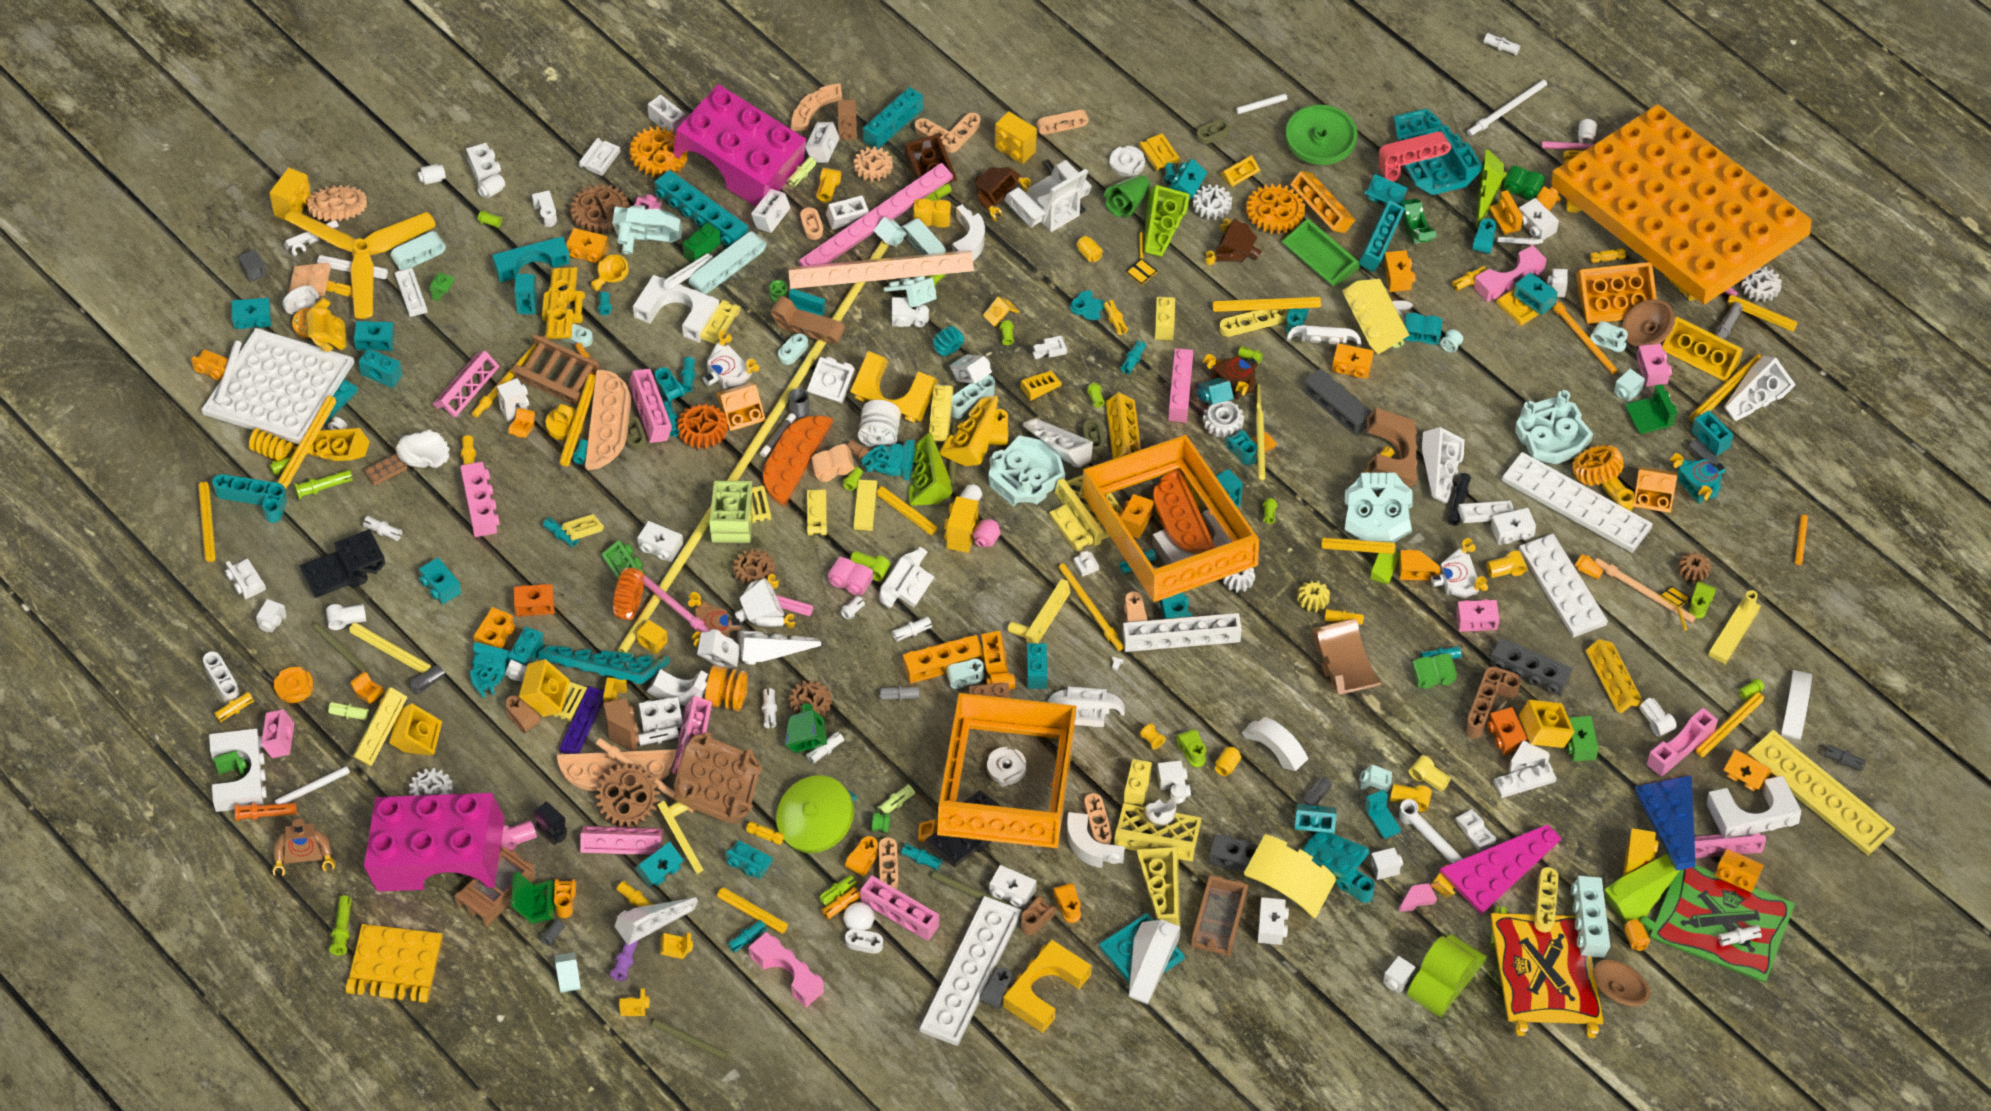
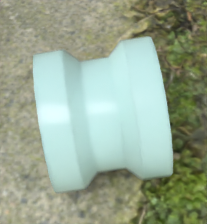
M1450 329L1447 331L1446 337L1442 338L1440 344L1447 352L1454 353L1458 349V345L1463 342V336L1458 331Z

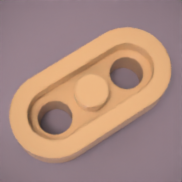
M814 208L803 209L800 213V219L806 237L811 240L821 238L823 236V225L818 211Z

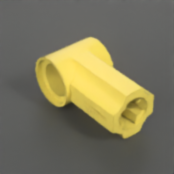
M1424 755L1420 756L1408 770L1414 780L1419 782L1425 781L1440 792L1444 791L1451 779L1450 776L1436 768L1432 760Z

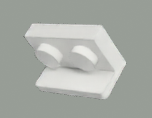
M248 558L233 566L230 561L226 562V576L229 581H234L235 584L233 585L236 592L242 594L245 600L266 590L265 584Z

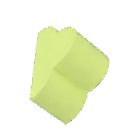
M714 481L710 513L712 543H751L752 481Z

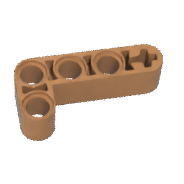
M779 296L770 312L780 328L831 344H837L846 329L844 324L837 320L796 309L793 302L784 296Z
M1489 667L1485 671L1467 720L1466 734L1469 737L1479 738L1482 736L1497 694L1507 698H1514L1519 694L1521 684L1519 675L1497 667Z

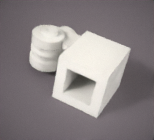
M892 297V326L904 327L914 324L917 327H923L929 321V309L927 306L919 305L914 310L909 306L908 298Z
M1181 761L1158 763L1157 777L1160 790L1171 789L1170 799L1176 804L1184 802L1186 797L1191 796L1190 785H1185V780H1187L1186 768L1182 767Z

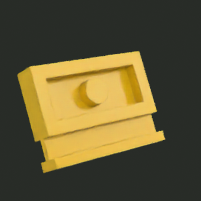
M1163 133L1147 139L1146 142H1140L1139 147L1156 171H1159V168H1165L1167 163H1172V165L1173 163H1179L1180 157Z

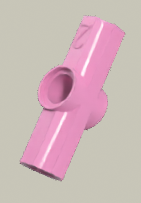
M531 820L513 827L504 826L500 851L503 846L508 850H513L517 844L537 838Z

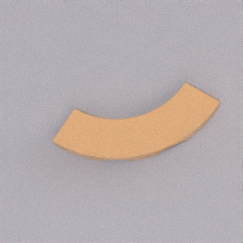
M841 83L821 87L818 91L805 96L792 114L791 130H809L810 120L817 110L829 103L842 100Z

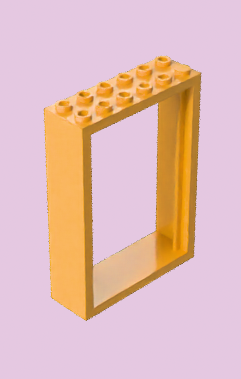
M1187 435L1083 470V497L1153 602L1258 566L1259 538ZM1181 469L1209 509V515L1214 516L1231 543L1154 569L1105 495Z
M959 693L939 800L937 835L1058 848L1075 734L1077 706ZM969 729L1059 738L1053 783L1051 782L1050 784L1052 792L1049 812L956 802Z

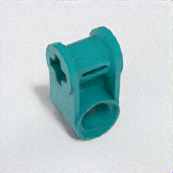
M1486 218L1480 222L1473 243V251L1491 254L1496 229L1494 220Z
M1309 308L1288 309L1285 326L1287 334L1294 327L1304 325Z
M661 367L655 371V383L664 401H668L669 404L671 400L679 396H685L682 385L668 368Z
M1241 429L1234 436L1225 438L1227 448L1242 464L1253 465L1256 462L1257 445L1244 430Z
M1356 869L1348 881L1341 878L1336 879V884L1342 891L1352 895L1360 902L1367 903L1373 899L1375 883L1358 869Z

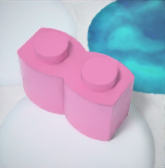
M839 557L828 573V579L832 586L845 588L853 595L863 596L874 579L873 570L844 557Z

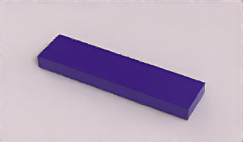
M591 686L587 687L559 748L560 753L580 754L604 702V690Z

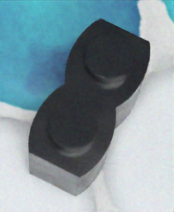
M546 801L535 810L536 829L553 845L564 841L567 836L565 817Z

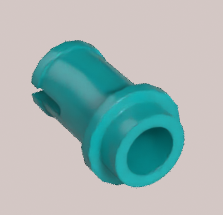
M1172 163L1165 165L1166 176L1164 181L1169 186L1171 178L1176 174V165L1174 163L1173 168Z
M600 292L598 294V312L603 316H607L613 309L610 304V294L608 292Z
M579 440L576 451L572 455L573 461L577 464H583L586 461L587 440Z

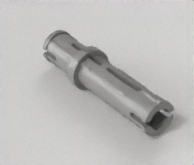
M1732 303L1722 323L1716 328V336L1725 340L1730 335L1732 326L1743 310L1740 303Z

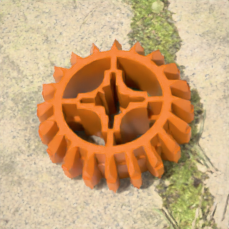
M698 402L696 407L691 405L690 409L685 408L684 413H680L677 428L680 430L679 437L681 440H684L685 445L690 444L691 448L697 446L698 450L704 447L707 450L708 446L714 448L715 443L720 444L721 439H725L728 431V421L724 412H721L720 408L715 409L714 404L709 407L707 403L701 406Z
M625 568L621 572L613 600L615 617L632 620L636 615L642 599L645 581L642 571L636 568Z

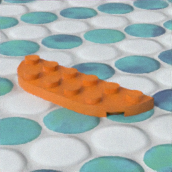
M821 415L805 417L792 423L782 434L763 470V482L768 494L780 505L785 506L809 466L812 460L811 457L815 455L832 426L833 418Z
M1177 469L1164 475L1159 484L1154 488L1153 501L1169 539L1179 548L1196 554L1216 548L1181 470Z

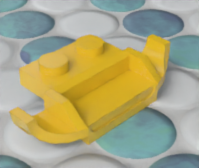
M323 297L307 312L308 337L313 339L315 344L324 352L331 351L333 346L342 351L346 347L345 323L341 318L331 314V311L327 309L330 301Z

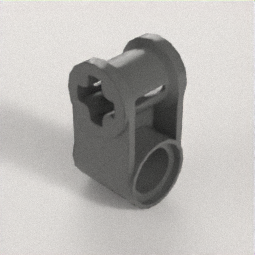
M1004 967L996 969L982 992L981 1002L997 1009L1001 1008L1007 988H1011L1012 974L1009 969Z

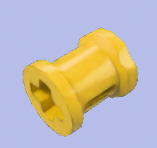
M1152 723L1145 726L1140 732V737L1146 739L1151 744L1150 746L1153 750L1161 747L1166 740V737L1163 734L1160 735Z

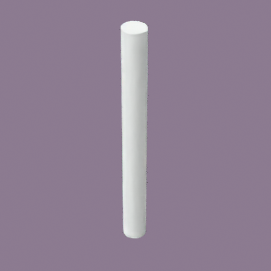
M240 341L234 342L215 399L217 403L223 402L242 345Z
M345 766L274 800L275 804L288 803L349 774L350 771Z

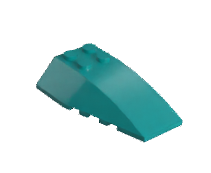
M1426 108L1394 116L1398 141L1442 132L1451 144L1450 151L1445 155L1403 165L1415 185L1431 195L1467 187L1483 170V165L1467 142L1463 143L1461 137L1458 134L1454 135L1447 125L1441 124V120L1429 109Z

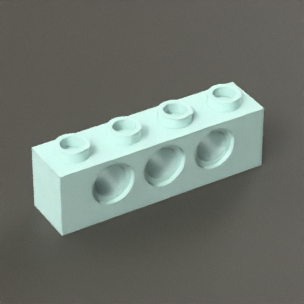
M1578 876L1575 883L1571 885V895H1574L1573 912L1576 913L1575 929L1578 930L1577 946L1580 947L1581 956L1604 958L1610 949L1602 878Z

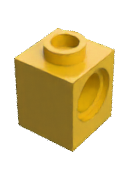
M648 620L637 630L638 644L656 655L668 643L667 631Z

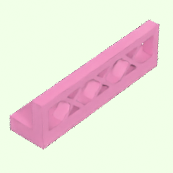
M485 350L476 353L432 404L437 409L444 407L453 418L456 417L500 366ZM485 361L492 366L490 371L483 370V363ZM473 374H479L480 382L478 384H473ZM463 386L468 387L469 395L467 397L461 394ZM452 399H457L458 407L456 410L448 404Z
M583 826L580 852L652 855L662 848L663 828Z
M1760 832L1754 835L1750 834L1723 839L1722 835L1695 837V858L1723 856L1727 849L1738 854L1762 853L1766 837L1765 835H1760Z

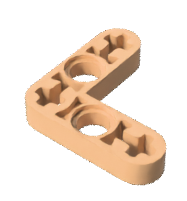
M968 113L950 132L928 119L920 118L915 122V133L922 138L932 136L934 133L941 134L940 138L945 150L953 153L979 129L980 116L976 113ZM960 130H964L967 133L964 135H960L957 132Z

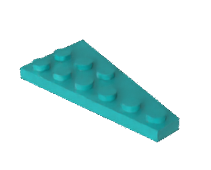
M547 645L538 651V659H546L549 663L563 664L564 667H576L586 672L593 671L597 672L598 675H609L618 680L626 679L635 684H643L658 673L660 669L662 670L670 664V657L663 656L662 659H652V655L647 654L634 657L633 653L602 650L600 654L591 653V649L584 648V650L573 651L572 647Z

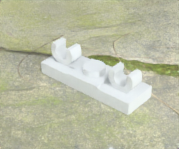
M336 220L326 224L335 229L339 226ZM306 232L286 240L284 246L286 250L292 248L291 253L295 257L297 256L296 248H300L302 253H305L306 248L303 244L308 242L309 245L319 241V237Z
M1548 762L1495 778L1493 783L1500 797L1504 798L1554 783L1557 778Z

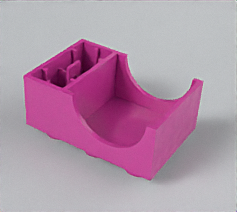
M718 84L676 129L674 156L680 158L685 151H693L703 155L720 170L728 190L757 207L770 189L779 191L787 183L786 179L794 173L796 167L803 164L806 138Z
M493 793L375 797L364 868L378 892L424 890V881L428 877L445 872L469 875L480 880L487 888H495L505 817Z

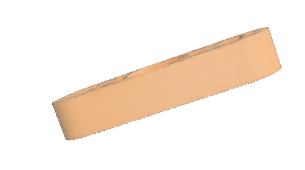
M1076 110L1043 117L1037 121V127L1041 134H1050L1085 126L1089 119L1084 110Z
M1091 793L1085 797L1084 808L1086 814H1088L1092 837L1099 843L1110 845L1112 833L1103 800L1100 795ZM1091 801H1094V803L1096 804L1095 811H1093L1094 808L1092 803H1090ZM1095 817H1101L1104 821L1100 824H1096L1093 822L1092 819ZM1102 829L1103 836L1106 837L1104 840L1100 837V830Z
M887 837L879 842L880 880L887 884V875H891V885L889 886L897 890V843L894 839ZM886 845H890V855H886ZM889 861L892 862L894 866L890 869H886L883 867V864Z

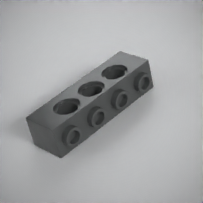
M1502 637L1493 651L1490 666L1515 673L1531 685L1539 686L1559 696L1563 694L1573 670L1569 666Z
M1216 834L1209 855V864L1244 873L1251 861L1248 857H1253L1259 845L1252 844L1246 840L1233 839L1227 835Z

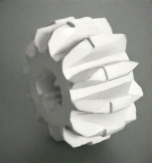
M1250 568L1224 577V586H1228L1229 591L1235 589L1238 592L1241 589L1245 592L1247 588L1252 587L1255 581L1254 569Z

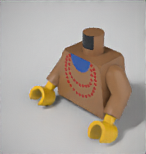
M692 592L688 596L690 598L688 605L690 607L697 606L695 608L696 617L704 621V625L710 630H719L726 637H729V631L740 630L739 619L728 620L726 609H721L701 599L697 592ZM700 631L695 632L692 636V639H695L693 643L695 647H699L702 633Z
M302 819L293 820L292 825L286 826L285 833L281 834L275 842L274 860H276V864L272 869L273 875L275 876L277 868L282 869V876L285 874V868L282 865L283 860L284 864L323 860V856L325 858L322 865L323 870L327 871L326 863H331L334 870L336 862L330 857L332 852L328 837L320 830H316L315 825L312 823L304 824Z

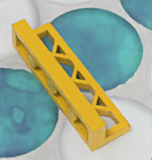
M1118 392L1106 401L1113 459L1131 454V448L1134 452L1141 450L1135 400Z
M1598 639L1585 651L1616 711L1623 713L1631 705L1640 707L1644 701L1613 642Z

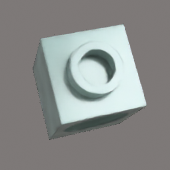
M885 216L873 230L887 244L895 247L903 241L904 236L907 234L895 220Z
M1629 369L1616 381L1614 393L1629 403L1642 391L1645 379L1632 369Z

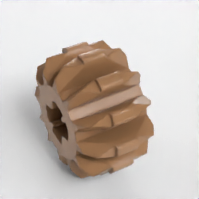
M1696 551L1694 554L1688 552L1686 556L1682 555L1680 563H1678L1680 577H1685V582L1691 580L1692 584L1695 581L1702 582L1703 579H1707L1711 570L1709 558H1704V553L1698 555Z

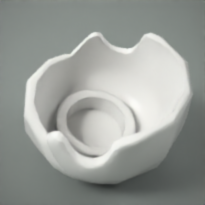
M1158 799L1155 803H1149L1145 807V816L1153 824L1167 825L1175 817L1176 803L1173 800L1163 803L1161 799Z
M855 902L847 907L843 920L849 930L859 929L865 931L872 927L875 915L867 904Z

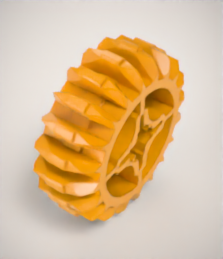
M1606 444L1602 446L1597 445L1588 450L1584 449V452L1579 453L1572 463L1574 476H1576L1579 483L1589 484L1590 486L1594 484L1599 486L1600 483L1612 481V478L1618 477V474L1624 468L1623 457L1620 451H1618L1617 447L1612 445L1606 446Z

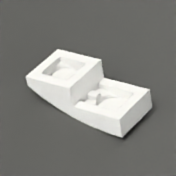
M1473 809L1456 818V822L1479 852L1496 844V837L1484 827V820Z

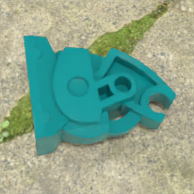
M906 440L904 446L900 444H892L889 447H885L884 444L872 449L861 459V465L870 464L865 466L867 472L875 470L889 476L901 475L904 480L910 481L915 453L914 440Z
M475 642L473 646V670L470 671V679L477 693L482 698H485L484 691L490 690L491 695H494V687L504 678L509 665L508 655L511 651Z

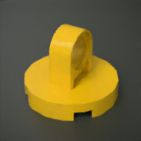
M559 404L557 408L547 415L545 421L546 429L551 437L556 440H567L576 409Z

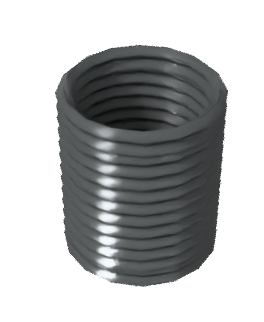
M797 388L789 394V412L793 413L796 418H803L810 411L809 394L805 389Z

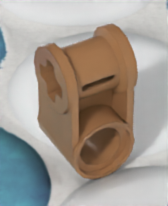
M514 695L507 698L505 702L507 708L506 715L522 733H527L541 722L538 714L519 696Z
M1042 896L1036 898L1022 913V932L1026 935L1037 933L1041 927L1054 917L1057 908L1046 903Z

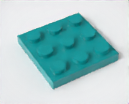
M1148 913L1099 944V949L1129 984L1134 937L1142 922L1154 921ZM1177 946L1163 974L1185 960V955Z

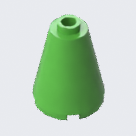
M1138 175L1108 187L1104 193V197L1106 196L1107 200L1105 204L1108 210L1116 217H1130L1151 187L1149 179L1144 175Z

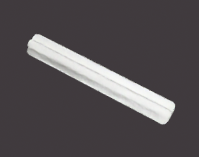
M707 253L665 279L663 287H666L668 290L672 289L711 261L713 256Z
M319 255L317 259L318 264L329 263L333 269L351 272L352 261ZM374 266L373 277L386 279L388 269Z

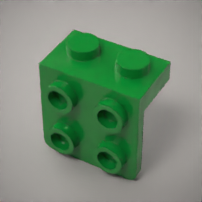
M1662 384L1655 386L1652 397L1626 405V410L1639 434L1674 426L1676 415L1678 414L1677 407L1672 404L1669 392L1664 389Z
M514 872L511 881L512 897L510 898L512 908L531 924L553 919L554 882L548 880L532 884L520 872Z

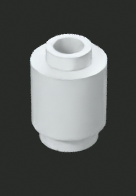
M1585 119L1579 123V143L1593 144L1597 130L1595 121Z
M442 164L421 167V171L418 172L420 183L424 182V185L441 182L442 179L446 178Z
M499 174L491 175L478 184V192L482 197L488 199L503 190L505 181Z
M972 484L966 485L960 497L979 501L983 494L977 485Z

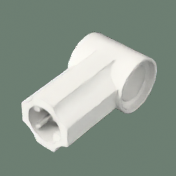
M333 604L326 608L328 627L332 630H340L346 624L366 621L364 604L348 607Z
M1648 698L1640 705L1639 709L1650 722L1651 730L1655 736L1660 737L1676 729V722L1673 716L1669 713L1666 714L1654 698Z

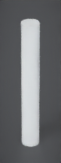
M1284 93L1237 107L1236 113L1242 114L1286 101L1287 95Z

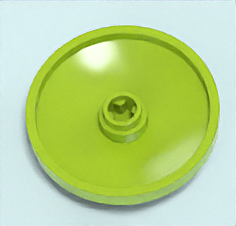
M823 775L804 778L786 791L778 805L776 814L778 831L784 834L783 839L797 851L804 853L826 851L838 844L849 831L854 817L853 800L848 790L834 778Z

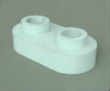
M573 323L572 338L561 340L574 345L582 343L583 347H588L593 342V335L589 329Z
M803 334L791 336L778 351L779 361L785 365L793 364L807 350V337Z

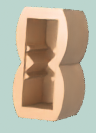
M846 444L837 445L829 451H822L811 457L815 476L820 482H828L837 475H846L855 469L851 450Z

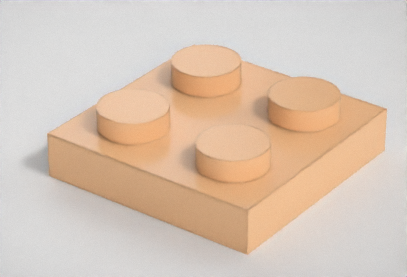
M329 263L294 266L288 294L302 286H313L319 296H325L331 269Z

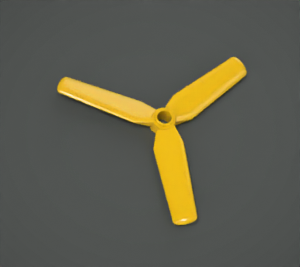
M295 210L288 211L284 217L286 221L332 245L352 252L354 258L350 271L354 317L356 319H367L373 315L374 265L370 255L386 252L436 226L431 214L425 212L375 231L365 239H354L344 232Z

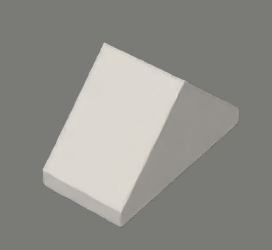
M1523 740L1511 760L1509 773L1548 763L1549 752L1530 745V743Z

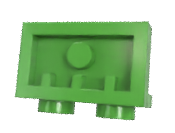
M620 540L602 553V556L618 580L625 568H636L644 574L643 563L637 556L633 555L634 549L630 544H624Z

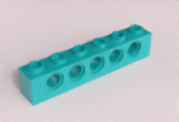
M668 170L654 182L655 194L658 198L664 199L672 208L682 212L685 217H689L699 227L709 223L720 231L719 238L725 246L730 247L749 233L748 225L671 170Z

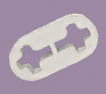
M851 929L845 935V944L852 950L876 954L883 949V938L875 932ZM853 937H857L855 942H851V939H853ZM873 940L877 941L875 946L871 945V943H873Z

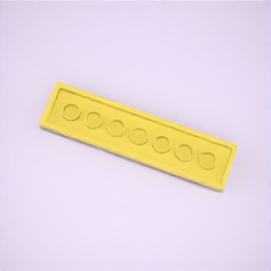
M1772 730L1747 753L1751 758L1773 769L1769 775L1772 778L1783 776L1796 798L1866 855L1869 856L1894 833L1895 828L1776 731Z

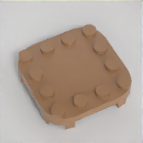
M704 732L701 735L692 737L683 749L674 783V797L678 802L689 808L724 822L737 824L745 818L753 807L751 803L758 776L762 772V765H759L752 750L747 748L746 751H742L711 738V733Z

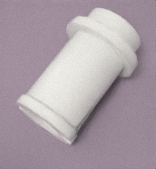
M856 596L848 605H844L841 615L845 619L854 618L855 613L865 605L864 601L858 603L862 598Z

